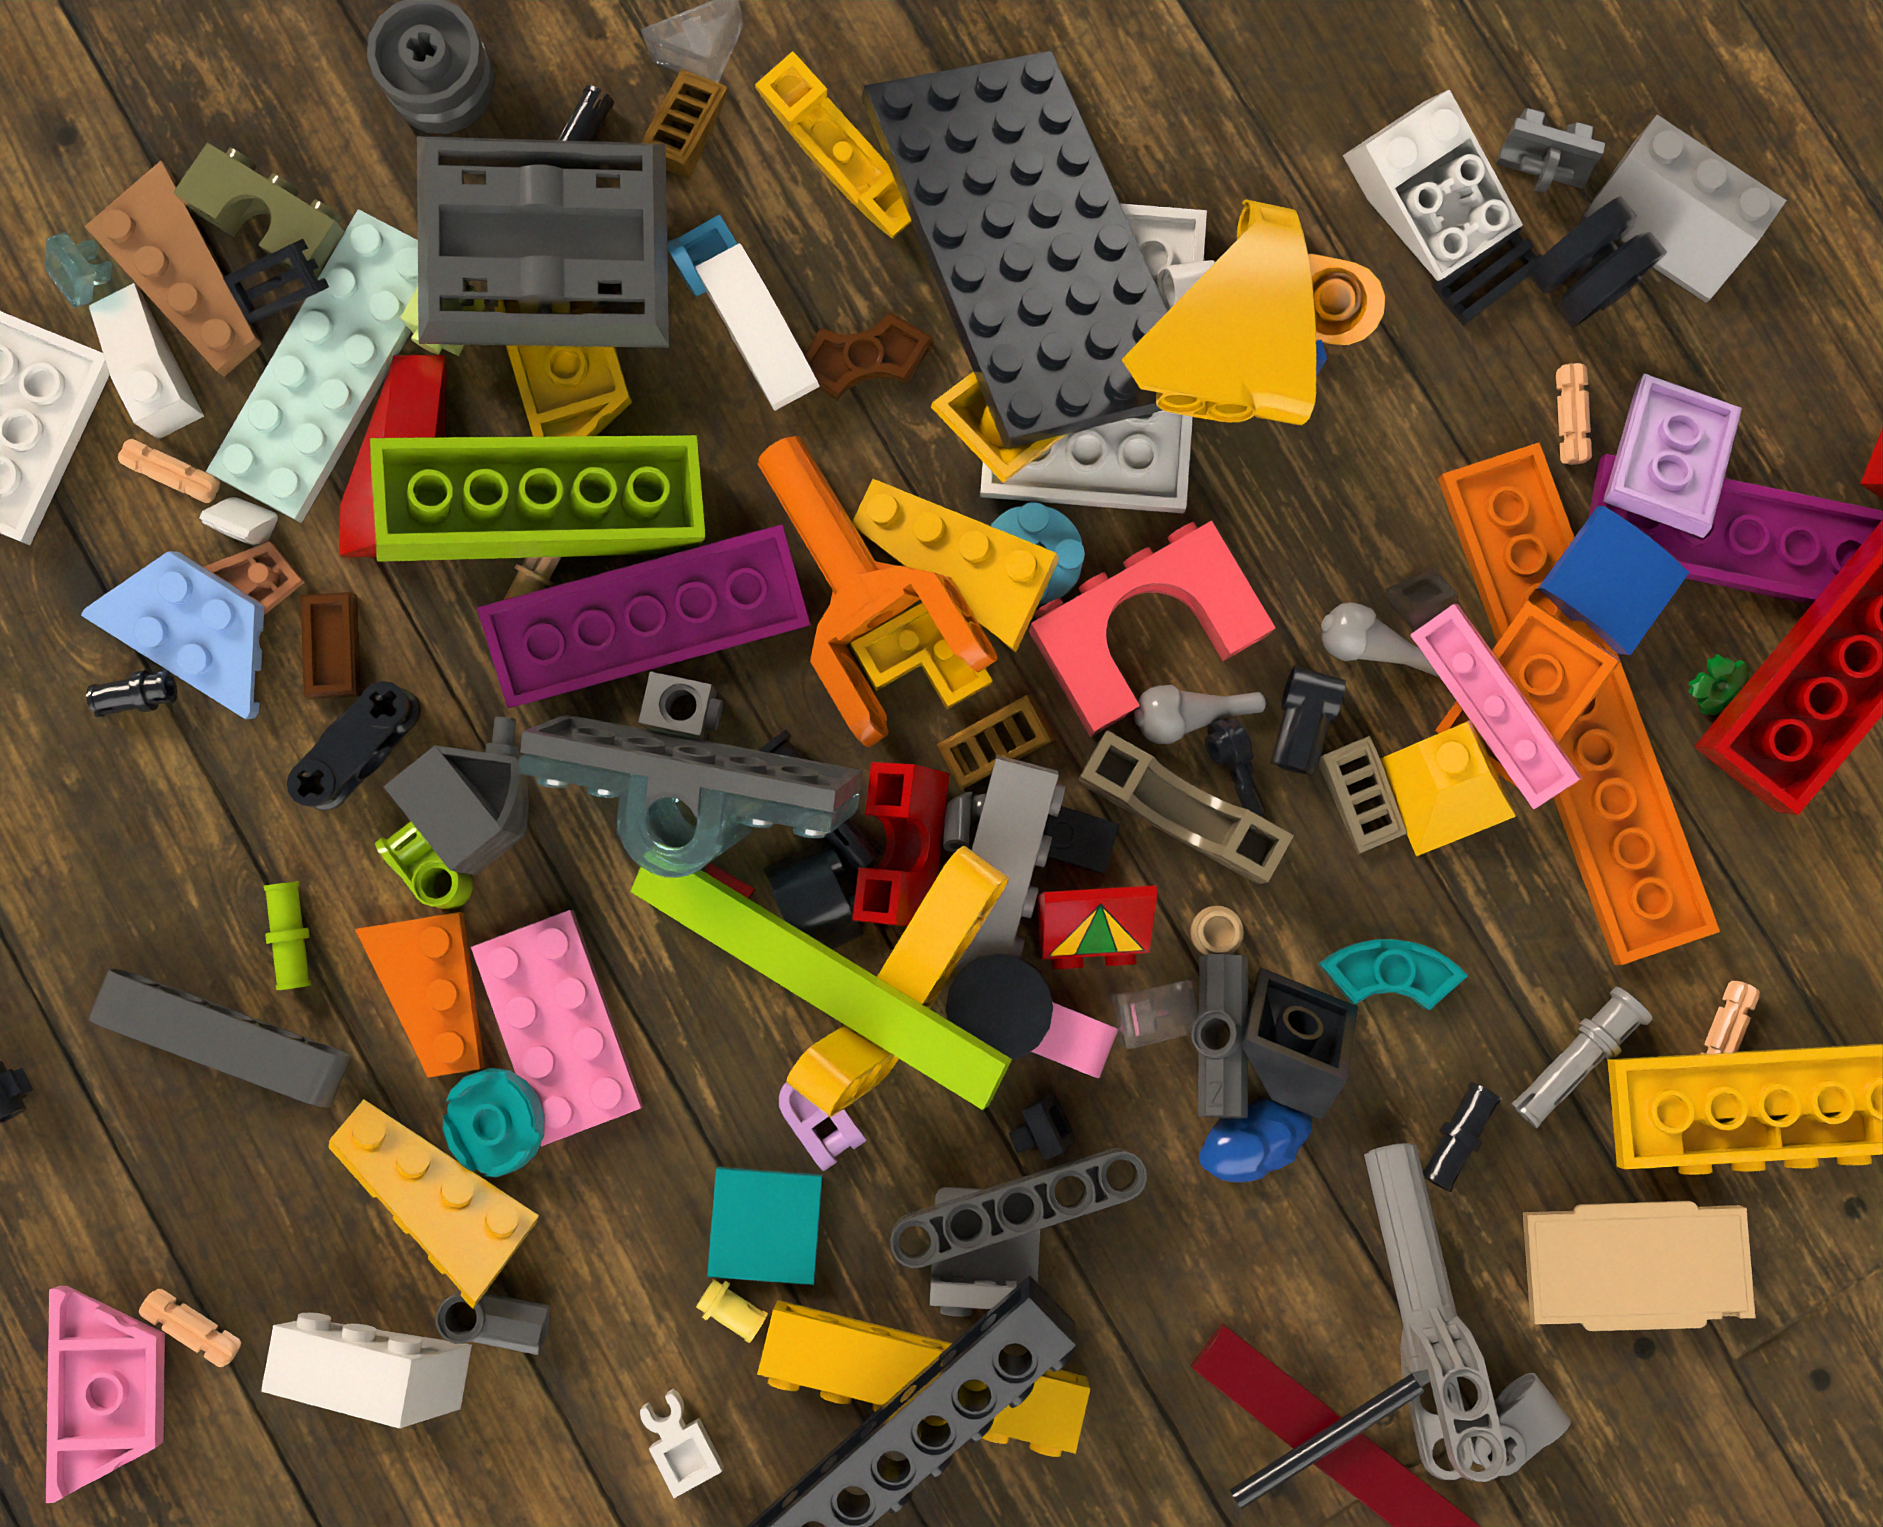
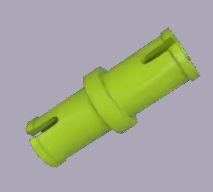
M299 881L264 885L270 933H265L266 944L272 943L277 982L276 990L311 985L304 940L310 938L309 927L303 928L298 892Z

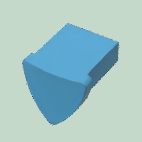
M719 214L681 237H675L668 241L667 250L680 278L697 297L706 292L695 267L738 243Z

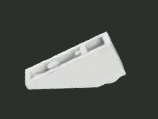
M135 283L89 305L111 379L136 425L157 439H161L204 417L143 294Z

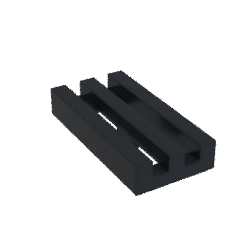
M1520 227L1442 280L1436 281L1432 286L1433 290L1462 326L1466 325L1529 277L1527 275L1529 269L1542 257L1541 253L1536 256L1531 250L1534 245L1529 238L1523 240L1519 235ZM1507 243L1512 248L1510 252L1454 294L1449 289L1451 285ZM1520 258L1525 265L1469 308L1465 309L1461 304L1464 299Z
M304 239L296 241L223 277L249 325L330 287L325 277L318 280L313 270L319 268L315 259L307 261L302 251L308 249ZM287 258L290 259L294 268L246 291L243 289L240 281ZM300 277L305 287L255 310L250 300Z

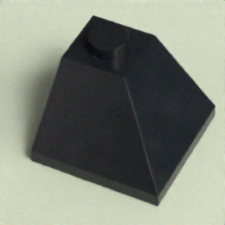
M1260 967L1256 975L1242 1048L1272 1100L1322 1120L1348 1080L1358 1006Z

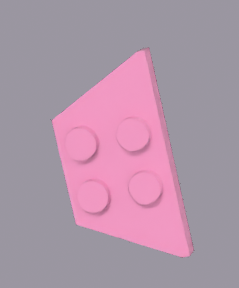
M57 1286L49 1289L46 1503H54L64 1498L68 1494L164 1443L165 1333L69 1286Z

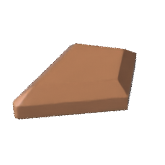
M270 541L204 566L208 571L263 604L264 615L305 583Z

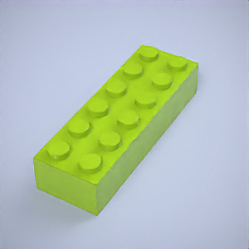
M697 435L370 438L377 562L674 554L700 547L705 539Z

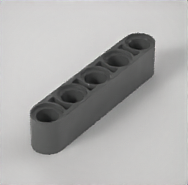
M109 968L88 1017L89 1021L106 1029L296 1100L325 1108H331L351 1055L332 1046L144 976L116 968Z
M1120 1148L1108 1149L902 1216L893 1225L890 1235L891 1251L895 1259L903 1266L910 1268L924 1267L1120 1204L1137 1197L1143 1191L1147 1181L1146 1167L1140 1158L1127 1150ZM1116 1160H1128L1133 1168L1132 1180L1123 1188L1115 1189L1110 1187L1106 1178L1108 1167ZM1066 1176H1075L1082 1183L1083 1191L1081 1197L1077 1202L1070 1205L1059 1203L1055 1198L1054 1192L1056 1184ZM1021 1192L1027 1194L1032 1200V1209L1027 1218L1021 1221H1012L1006 1218L1003 1214V1204L1006 1198L1013 1193ZM970 1209L980 1215V1229L971 1237L963 1238L957 1236L951 1229L952 1218L957 1212ZM910 1226L922 1227L930 1236L928 1247L919 1254L907 1253L899 1244L900 1234Z

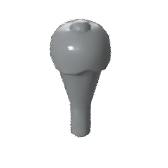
M1347 602L1341 603L1329 615L1324 617L1321 624L1322 642L1326 651L1333 657L1345 662L1362 659L1405 664L1439 677L1420 648L1412 645L1378 620L1373 609L1361 604Z
M1159 685L1147 689L1140 696L1138 701L1140 706L1135 710L1134 721L1147 740L1157 744H1171L1183 738L1184 734L1209 725L1218 719L1261 713L1266 707L1264 695L1260 692L1218 696L1179 691L1174 685Z

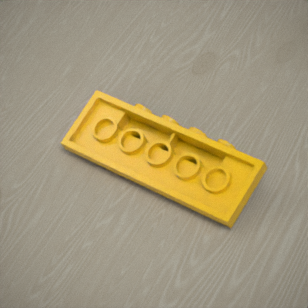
M1883 1044L1607 1059L1616 1161L1619 1168L1639 1169L1678 1166L1680 1174L1699 1175L1713 1173L1712 1164L1731 1163V1170L1749 1172L1766 1170L1765 1161L1784 1160V1167L1816 1168L1819 1167L1818 1158L1836 1157L1837 1164L1868 1165L1872 1164L1871 1155L1883 1154Z

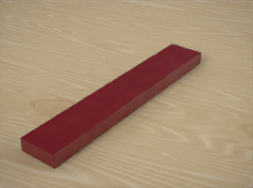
M1221 1323L1190 1365L1194 1371L1293 1449L1342 1418L1341 1415L1224 1323ZM1360 1433L1313 1464L1392 1527H1481L1476 1521L1364 1433Z

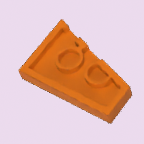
M457 912L355 929L427 1077L485 1068L464 913Z

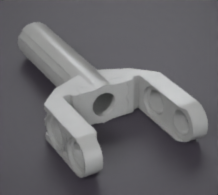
M1403 1143L1373 1149L1365 1154L1364 1157L1403 1322L1400 1344L1401 1375L1403 1379L1412 1373L1421 1388L1426 1383L1431 1382L1438 1415L1427 1412L1421 1405L1420 1396L1408 1403L1421 1461L1424 1468L1432 1476L1439 1479L1456 1480L1464 1477L1470 1481H1490L1497 1478L1504 1470L1507 1461L1505 1443L1484 1358L1471 1331L1456 1313L1417 1146ZM1457 1377H1465L1471 1380L1478 1391L1476 1405L1467 1412L1464 1410ZM1473 1436L1484 1439L1492 1450L1491 1464L1486 1470L1481 1472H1475L1470 1469L1474 1457V1448L1471 1440ZM1444 1438L1448 1459L1454 1468L1451 1471L1439 1468L1433 1459L1432 1450L1434 1444Z

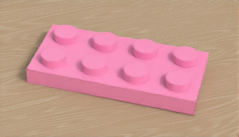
M568 910L471 947L515 1074L525 1079L539 1097L545 1115L544 1137L541 1146L644 1107L574 910Z

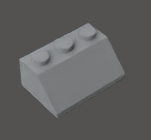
M1656 115L1633 142L1580 219L1584 221L1608 202L1621 196L1635 212L1637 218L1634 227L1617 244L1622 246L1640 233L1651 232L1667 251V254L1653 268L1707 303L1758 243L1787 200L1659 115Z

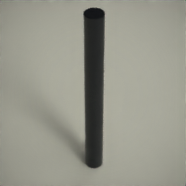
M1409 1374L1231 1488L1232 1496L1241 1509L1247 1507L1423 1394V1389L1413 1374Z

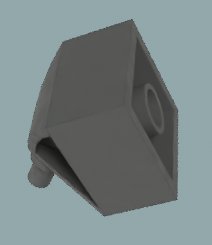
M495 717L492 743L486 744L485 752L435 745L383 786L450 871L477 875L525 836L529 805L528 784L524 764L517 758L518 747L513 746L516 719Z

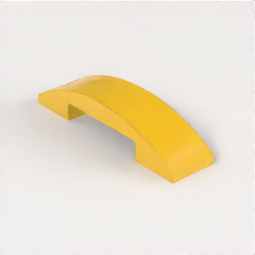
M793 51L755 84V88L804 152L871 222L892 239L912 222L888 163L827 97V88Z

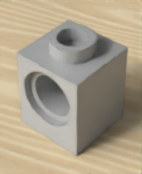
M650 672L638 723L649 730L707 741L709 729L715 731L718 729L723 700L716 699L717 690L712 684ZM684 695L694 697L697 707L693 716L684 721L674 720L671 715L673 702L678 697Z

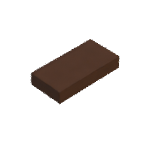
M353 592L300 595L304 697L307 699L361 696L357 595Z

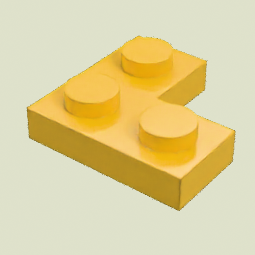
M923 602L851 642V649L876 691L921 666L948 710L990 686L993 682L986 668L978 673L964 659L953 654Z

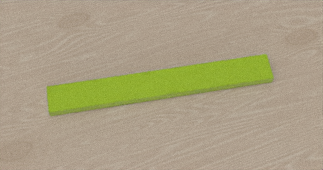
M656 844L648 848L630 891L631 893L981 1110L990 1105L1012 1061L1011 1058L663 846Z

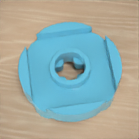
M1030 502L1021 507H1015L1006 511L991 524V527L1056 552L1060 559L1038 606L1042 607L1057 598L1062 600L1072 591L1079 579L1085 552L1078 530L1065 515L1053 508L1045 507L1041 503Z

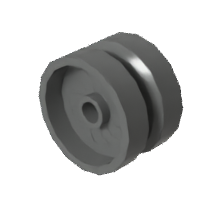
M402 0L396 2L378 17L368 37L367 59L374 79L386 94L392 107L407 124L426 133L449 134L469 127L485 113L494 96L496 74L490 56L481 42L473 22L459 6L446 0Z

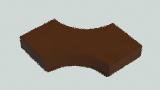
M890 312L876 326L857 334H837L820 328L804 353V357L818 381L819 387L816 389L838 401L852 386L868 379L889 378L908 385L934 341L932 336Z

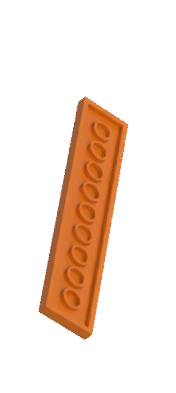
M1540 442L1442 474L1438 478V482L1497 643L1525 603L1532 601L1619 658L1618 654L1585 622L1570 620L1538 589L1575 538ZM1620 662L1559 744L1582 776V779L1553 797L1614 965H1624L1720 932Z

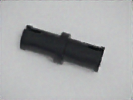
M1469 1083L1468 1090L1450 1123L1444 1121L1439 1130L1443 1136L1425 1169L1422 1170L1426 1180L1448 1192H1452L1453 1185L1471 1152L1478 1153L1483 1144L1479 1137L1497 1104L1501 1102L1498 1095L1476 1083Z

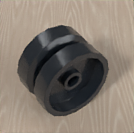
M1621 196L1608 202L1575 227L1547 251L1527 272V275L1543 294L1553 293L1575 278L1577 282L1564 293L1556 307V310L1572 329L1582 324L1600 309L1604 311L1618 301L1642 280L1641 276L1667 254L1665 248L1651 232L1640 233L1618 248L1616 246L1634 227L1637 218L1635 212Z

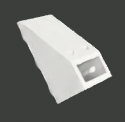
M1450 89L1424 101L1343 155L1367 200L1437 281L1442 280L1523 225Z

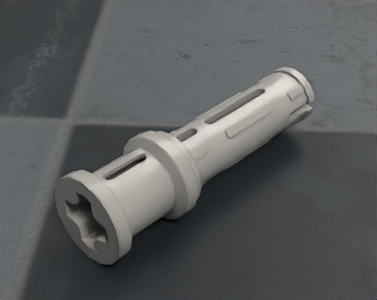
M1614 987L1610 991L1612 998L1591 1020L1585 1018L1579 1023V1028L1577 1029L1579 1036L1543 1071L1526 1091L1511 1103L1512 1107L1526 1121L1530 1120V1124L1535 1128L1541 1125V1122L1604 1058L1611 1059L1612 1057H1617L1621 1053V1043L1640 1024L1648 1025L1653 1020L1648 1010L1622 988Z

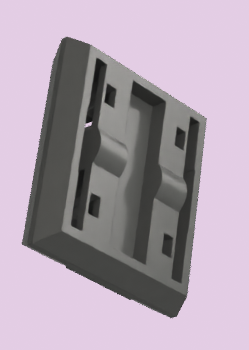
M417 136L419 344L669 348L665 144ZM463 174H486V185L465 184ZM596 177L620 178V188H597ZM470 281H487V292L467 291L470 289ZM601 283L621 284L622 294H600L598 286L601 287ZM443 299H459L461 306H473L474 299H484V305L489 307H498V300H518L521 314L443 311ZM571 301H592L593 308L598 309L606 308V302H616V308L629 309V302H645V314H571Z

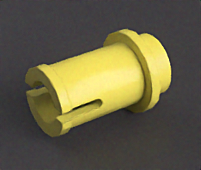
M713 1279L696 1308L704 1312L702 1318L708 1320L711 1316L750 1343L759 1331L768 1313L764 1310L761 1311L729 1290L730 1283L727 1281L721 1284Z

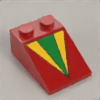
M1157 886L1056 891L1040 894L1036 897L1040 960L1052 959L1053 970L1084 968L1083 957L1104 956L1105 966L1137 964L1136 954L1149 953L1157 902Z

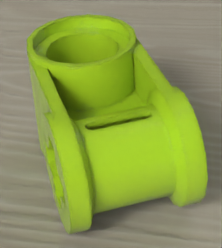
M411 821L389 839L382 837L375 842V846L383 859L400 875L421 903L449 910L464 905L470 898L473 890L470 874L450 871ZM447 871L452 878V886L446 896L438 898L433 891V883L440 873Z

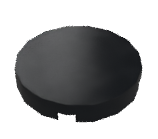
M990 954L977 957L960 969L949 987L945 1011L948 1021L1012 1060L1024 1057L1040 1045L1050 1029L1053 1003L1049 985L1035 966L1019 956Z

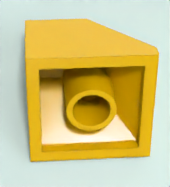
M974 371L933 401L931 408L1003 483L1065 436L1060 435L1005 449Z
M1471 720L1380 758L1407 836L1416 856L1516 817L1480 733Z

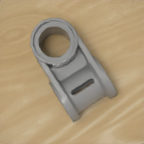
M1528 1373L1517 1378L1494 1400L1505 1443L1506 1458L1509 1459L1499 1476H1507L1517 1472L1522 1465L1543 1447L1557 1440L1570 1426V1417L1535 1373ZM1473 1436L1471 1437L1474 1448L1473 1461L1487 1469L1492 1461L1490 1445L1484 1439Z

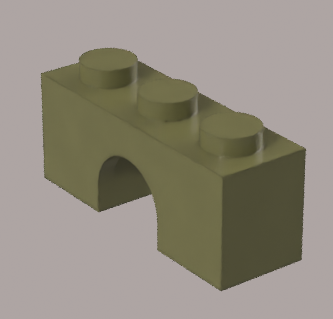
M207 142L173 193L193 213L232 237L236 236L242 225L249 218L259 214L271 215V224L269 230L259 243L260 248L267 255H270L296 241L304 239L308 249L302 252L307 261L315 259L319 268L313 270L318 279L345 233L338 224L341 217L330 207L316 199L313 200L311 205L296 197L299 191L278 175L272 173L267 179L255 172L256 164L239 151L230 147L224 153ZM289 258L277 263L287 271L294 268Z

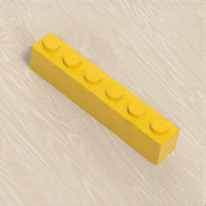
M777 1300L772 1312L757 1375L769 1377L767 1382L769 1385L786 1391H798L800 1385L821 1390V1398L838 1404H851L852 1398L873 1403L872 1409L876 1412L952 1343ZM1062 1370L1056 1372L1046 1371L1034 1382L1032 1392L1020 1405L1015 1408H1011L1008 1405L994 1417L991 1428L982 1439L1000 1444L1008 1443L1009 1437L1030 1442L1029 1448L1031 1450L1052 1457H1060L1062 1451L1076 1454L1090 1393L1087 1377ZM968 1380L963 1383L967 1389L972 1391H981L988 1387L980 1380ZM935 1415L927 1416L924 1420L933 1426H941L947 1423L945 1419Z

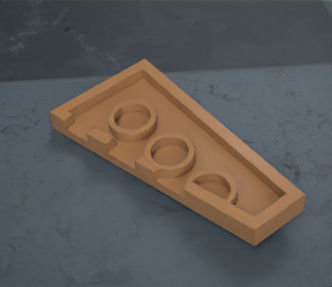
M159 161L84 227L209 364L225 377L262 343L252 324L249 325L223 280L225 276L219 267L220 263L212 248L204 239L193 212L173 193L177 187V182L170 169L162 161Z

